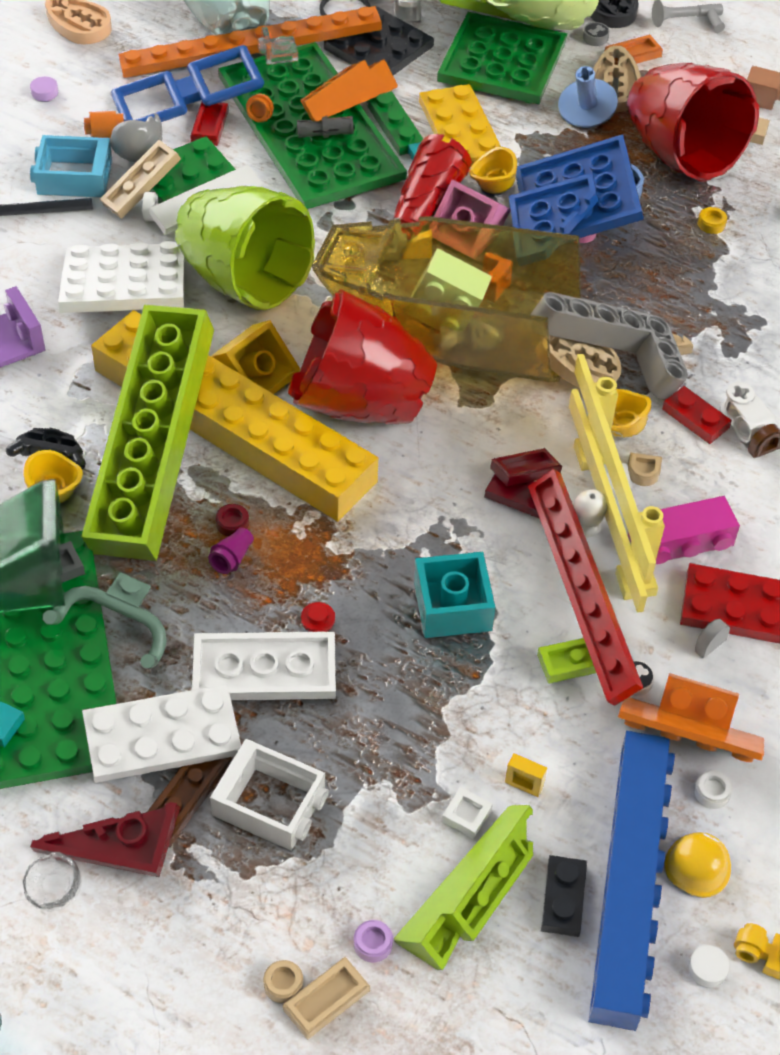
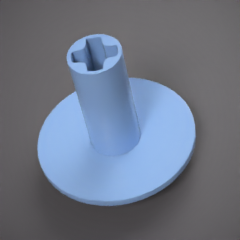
M581 67L576 71V82L566 87L560 95L558 101L559 112L562 118L573 126L581 128L596 127L604 124L614 115L618 105V98L610 84L595 79V71L591 67Z

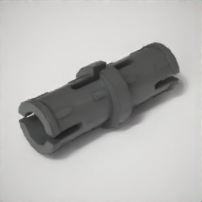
M326 115L317 122L297 120L298 138L313 136L329 138V135L354 134L353 117L327 118Z

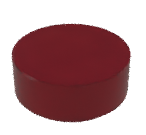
M238 504L222 506L216 513V527L218 531L225 536H230L238 528L248 529V511Z

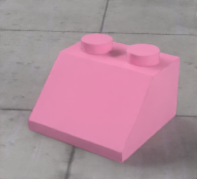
M451 180L429 228L432 227L433 236L473 257H477L499 235L511 210L501 203L459 182Z

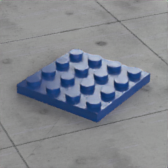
M623 135L517 166L516 180L519 193L593 173L599 201L560 244L644 220Z

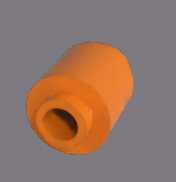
M116 111L89 112V117L84 118L85 135L90 134V137L111 138L114 127L124 122L123 113L116 114Z

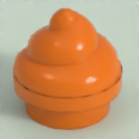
M255 94L247 101L246 110L252 120L265 122L273 115L274 106L272 100L265 94Z

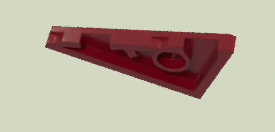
M170 802L166 803L164 808L141 813L139 810L127 813L122 818L112 817L85 824L83 829L61 834L59 831L47 834L38 840H32L30 848L34 852L160 877L180 807L177 803Z

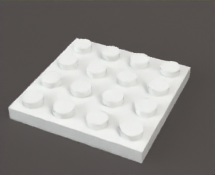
M172 241L163 242L160 245H147L146 243L138 242L131 246L104 244L101 247L75 245L71 248H66L58 301L59 312L143 310L144 305L184 308L185 257L178 248L177 243Z

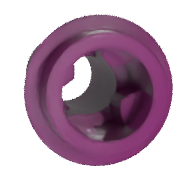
M238 528L235 533L213 545L208 556L209 563L213 569L221 574L236 571L249 546L254 541L251 532L245 528Z

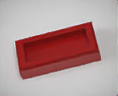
M201 101L190 135L191 142L207 137L214 146H218L229 112L228 103L220 102L211 106H205Z

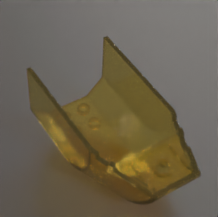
M430 216L419 217V222L401 224V219L390 220L388 225L372 226V221L332 225L312 264L314 273L332 296H334L335 292L337 293L342 289L374 306L377 305L396 318L407 331L419 339L436 362L441 364L545 382L560 381L561 377L551 370L548 317L530 314L547 292L581 299L579 236ZM437 248L492 276L479 307L411 298L419 279Z

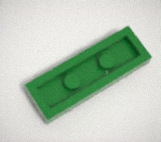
M392 91L379 94L377 97L367 100L368 109L399 156L408 154V145L419 143L423 140V137Z

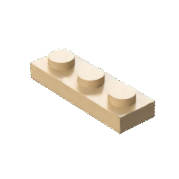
M158 140L100 198V201L106 208L122 219L143 198L144 193L149 192L181 158L176 151Z

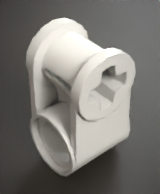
M733 382L728 386L726 390L727 399L721 404L720 412L732 420L731 427L742 442H750L753 435L762 427L776 424L773 412L765 406L750 385L744 382Z

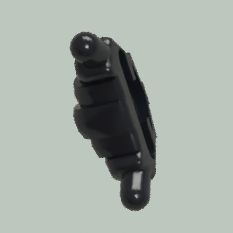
M33 428L17 436L16 441L9 444L5 450L6 454L10 457H15L19 454L30 456L38 451L52 450L78 464L81 469H84L86 466V461L82 456V448L75 440L74 435L56 428Z

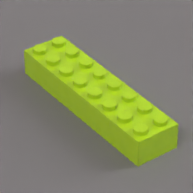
M144 305L81 536L88 548L93 550V554L157 561L214 334V328L207 311L204 309Z

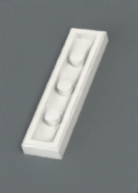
M247 164L151 207L150 215L164 235L178 229L176 221L178 211L191 195L206 189L213 190L236 186L263 187V183Z

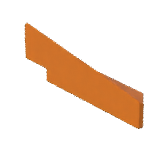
M364 59L346 67L300 101L310 119L317 122L326 115L327 117L377 97L379 94L396 89L398 84L385 59L369 66Z

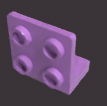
M17 286L5 290L8 303L4 304L6 313L0 315V368L46 351L41 324Z

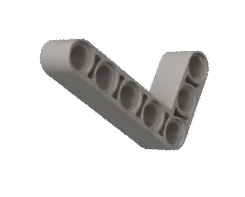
M547 292L528 317L530 325L539 333L635 353L650 392L658 399L666 400L688 378L687 369L668 323L659 316Z

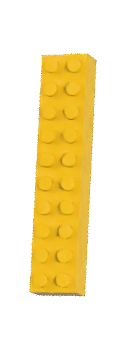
M132 310L91 345L95 371L121 387L141 314L135 310ZM208 355L190 430L339 522L378 482L379 457Z

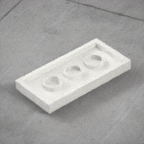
M335 632L194 633L192 690L227 684L231 700L336 699Z
M227 684L82 710L95 783L234 757L241 747Z

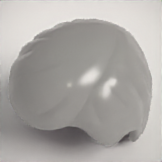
M154 113V118L149 116L146 122L128 120L116 125L110 138L113 151L123 159L137 162L158 140L162 141V123L159 115Z

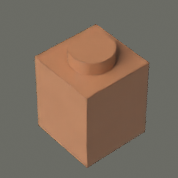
M752 65L747 81L753 87L759 107L772 110L775 101H780V72Z

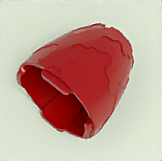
M675 63L650 69L645 76L640 77L634 82L627 100L631 120L646 146L666 165L700 182L709 181L730 170L747 148L752 135L757 131L759 105L752 85L745 77L725 68L693 63Z
M342 289L337 293L335 292L331 301L322 303L313 320L310 331L313 334V338L300 372L294 373L291 377L288 395L293 398L295 405L344 421L376 422L391 425L411 423L423 406V401L421 400L423 394L426 395L433 384L437 369L436 360L426 350L422 342L407 331L389 313L377 305L374 306Z

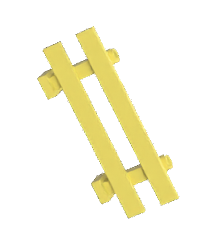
M577 354L574 373L588 411V416L586 415L578 389H572L569 409L579 437L574 441V450L581 471L590 470L596 490L603 493L606 499L607 511L605 518L621 565H617L615 575L623 599H633L636 611L644 612L647 597L656 596L658 591V585L653 573L665 527L663 512L654 506L646 507L643 512H638L611 434L618 398L617 383L610 377H602L594 383L584 354ZM604 464H606V467H607V470H608V473H609V476H610V479H611L613 488H614V490H615V493H616V496H617V499H618V502H619V505H620V508H621V511H622V514H623V517H624V520H625V523H626V526H627V529H628V532H629V535H630V538H631V541H632V542H631V545H630V542H629V539H628V536H627V533H626V530H625V527H624L622 518H621V516H620V513H619V510H618V507H617V504H616V501H615V498H614V495H613V492H612V489H611V486H610V483H609V480H608V477H607V474H606V471H605V468H604Z

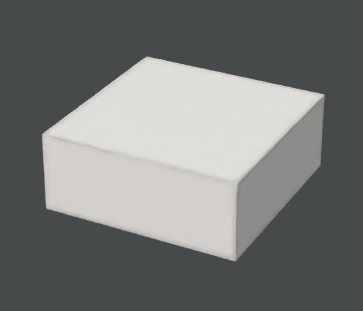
M460 787L443 813L442 823L475 839L490 815L493 804Z

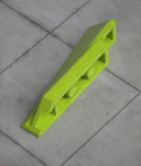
M511 805L506 808L394 937V941L399 946L435 969L443 970L460 937L464 941L475 940L533 857V841L527 840L526 822L529 816L533 815L531 806Z

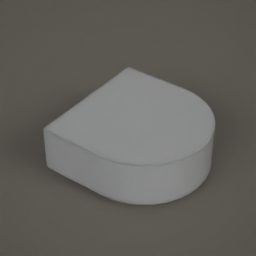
M721 619L713 620L699 635L695 652L703 659L727 640L730 627Z

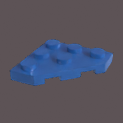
M593 173L509 196L516 253L520 264L549 257L599 201Z

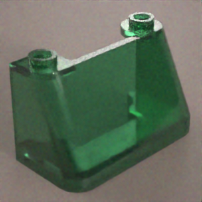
M56 479L41 480L0 504V613L65 606V593L61 580L63 571L60 559V534L64 533V525Z

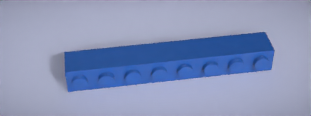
M626 730L621 748L588 1020L590 1023L632 1031L637 1030L641 1017L648 1018L651 994L644 993L645 980H652L655 957L648 956L649 943L655 944L658 931V920H652L653 908H659L662 885L655 884L656 873L662 874L665 861V851L659 850L660 839H666L669 819L668 817H662L663 806L669 807L672 785L665 784L666 774L672 775L675 761V753L669 752L670 739L662 736Z

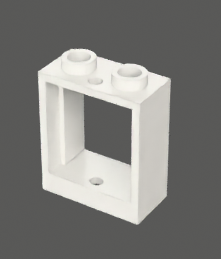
M245 739L210 797L212 816L292 851L298 839L303 841L307 836L312 823L310 817L314 810H321L327 799L329 790L325 788V773ZM255 770L308 792L289 826L236 804Z

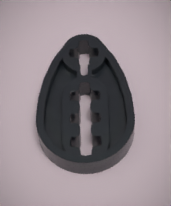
M599 0L595 11L590 17L595 22L603 23L609 28L626 27L636 20L639 3L638 0Z

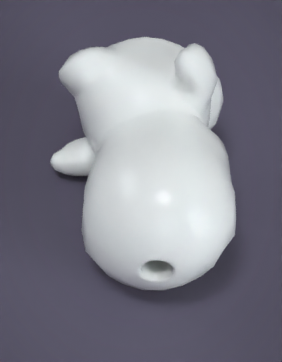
M593 489L585 490L578 494L572 504L586 538L600 533L602 528L601 522L607 511V503L604 494L600 491Z

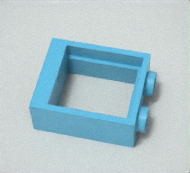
M42 135L40 147H35L36 164L31 165L30 180L36 185L37 195L102 197L107 191L112 165L110 138ZM52 162L93 164L92 172L50 171Z

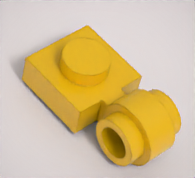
M753 923L745 924L744 928L738 930L734 942L736 956L748 963H757L760 959L765 960L762 973L780 980V934L776 933L770 944L766 936L767 931L763 927Z

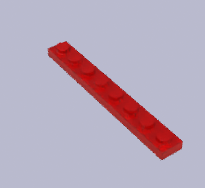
M553 468L530 484L528 488L605 698L608 703L616 706L643 689V685L562 475Z

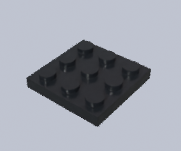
M377 6L376 9L381 19L382 30L324 41V49L351 65L365 59L369 66L385 59L393 75L434 47V38Z

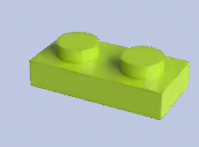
M584 638L538 648L537 656L548 684L596 673Z

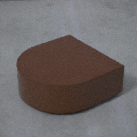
M776 424L766 425L753 435L748 447V452L753 458L780 449V429Z

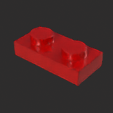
M685 386L667 398L662 407L663 411L708 444H711L730 429L732 422L730 418Z

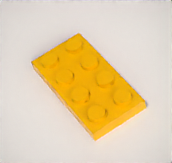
M470 84L419 93V103L433 133L445 135L442 141L449 143L451 138L459 142L470 154L471 166L486 152L496 147H501Z

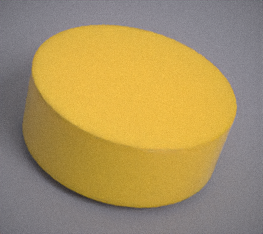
M716 207L704 208L699 213L698 227L709 234L721 233L726 227L727 215L723 210Z

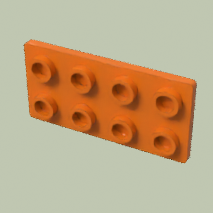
M669 673L660 706L628 697L623 701L618 717L625 720L624 724L635 729L645 730L646 726L660 730V735L665 738L680 741L684 737L696 741L695 745L707 751L716 752L717 748L732 752V757L744 762L752 763L753 759L762 761L764 756L763 737L730 728L739 698V693Z

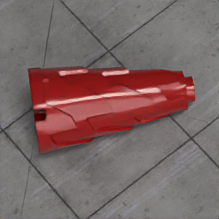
M430 134L424 137L418 146L408 170L407 179L401 189V196L393 217L400 219L402 229L407 231V238L416 235L422 225L432 217L439 207L451 180L461 183L471 169L472 160L470 154L453 138L448 143L442 141L445 135Z

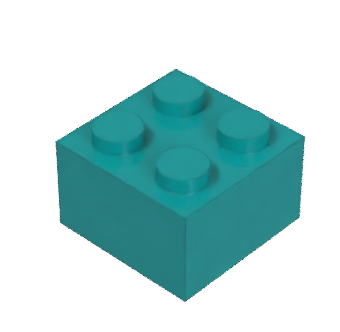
M484 552L415 558L414 586L424 638L493 631L496 606Z

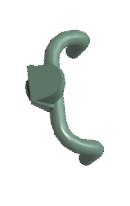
M121 572L107 592L90 586L74 587L61 596L53 610H47L43 614V620L46 624L57 625L64 619L72 604L79 600H90L144 624L149 628L153 638L149 653L143 655L140 660L141 665L148 669L157 666L164 654L167 642L165 628L159 618L140 607L151 586Z

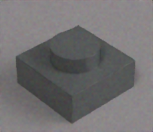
M71 541L38 553L40 563L52 586L85 574L84 566Z

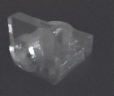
M262 27V37L257 39L259 54H264L267 65L298 61V50L293 36L270 38L268 28Z

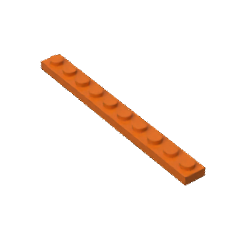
M376 6L361 7L356 10L338 11L324 16H311L307 19L285 21L280 24L259 26L243 31L236 30L216 36L209 35L205 38L182 40L178 43L155 45L146 49L129 50L118 55L123 77L127 78L186 67L190 62L241 45H245L250 54L378 31L382 30V23Z

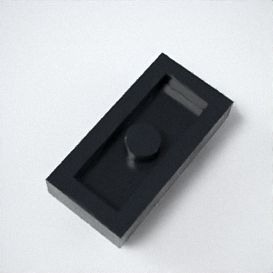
M549 855L541 932L574 937L580 936L587 860Z

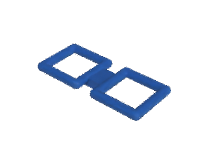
M241 45L190 62L187 65L190 76L175 81L170 71H164L112 89L111 96L118 113H123L125 122L133 120L125 102V96L165 83L174 106L156 112L161 122L186 114V105L202 100L205 106H211L261 89L264 86V80L248 48L245 45ZM241 58L251 80L210 94L200 71ZM153 113L135 120L146 122L149 116L154 118L155 115Z

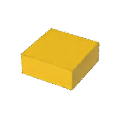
M513 753L507 765L505 783L539 797L544 787L547 767Z

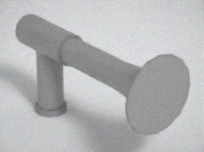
M660 0L654 1L652 20L656 27H660L663 21L668 18L707 16L716 33L722 32L725 29V24L719 18V15L723 14L722 4L666 7L663 6Z

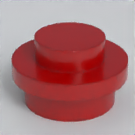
M314 602L302 610L301 623L308 632H329L335 624V612L326 603Z

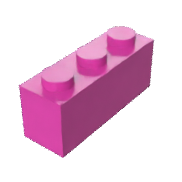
M725 495L660 509L663 512L665 527L656 564H662L668 560L681 557H694L699 553L713 550L722 551L735 544L740 525Z

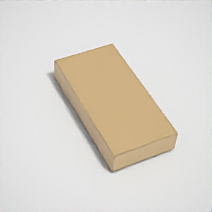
M344 957L283 1004V1011L308 1040L370 992V985L349 960Z

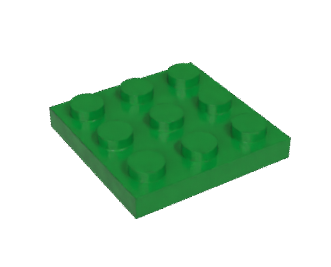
M203 137L173 149L178 153L181 160L149 192H156L158 203L160 204L236 169L207 137Z

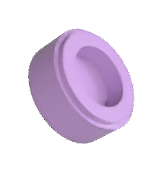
M38 77L30 84L31 95L38 101H50L58 95L57 81L51 77Z
M369 920L358 926L354 934V949L361 959L373 963L380 962L391 953L393 934L385 923L378 920Z

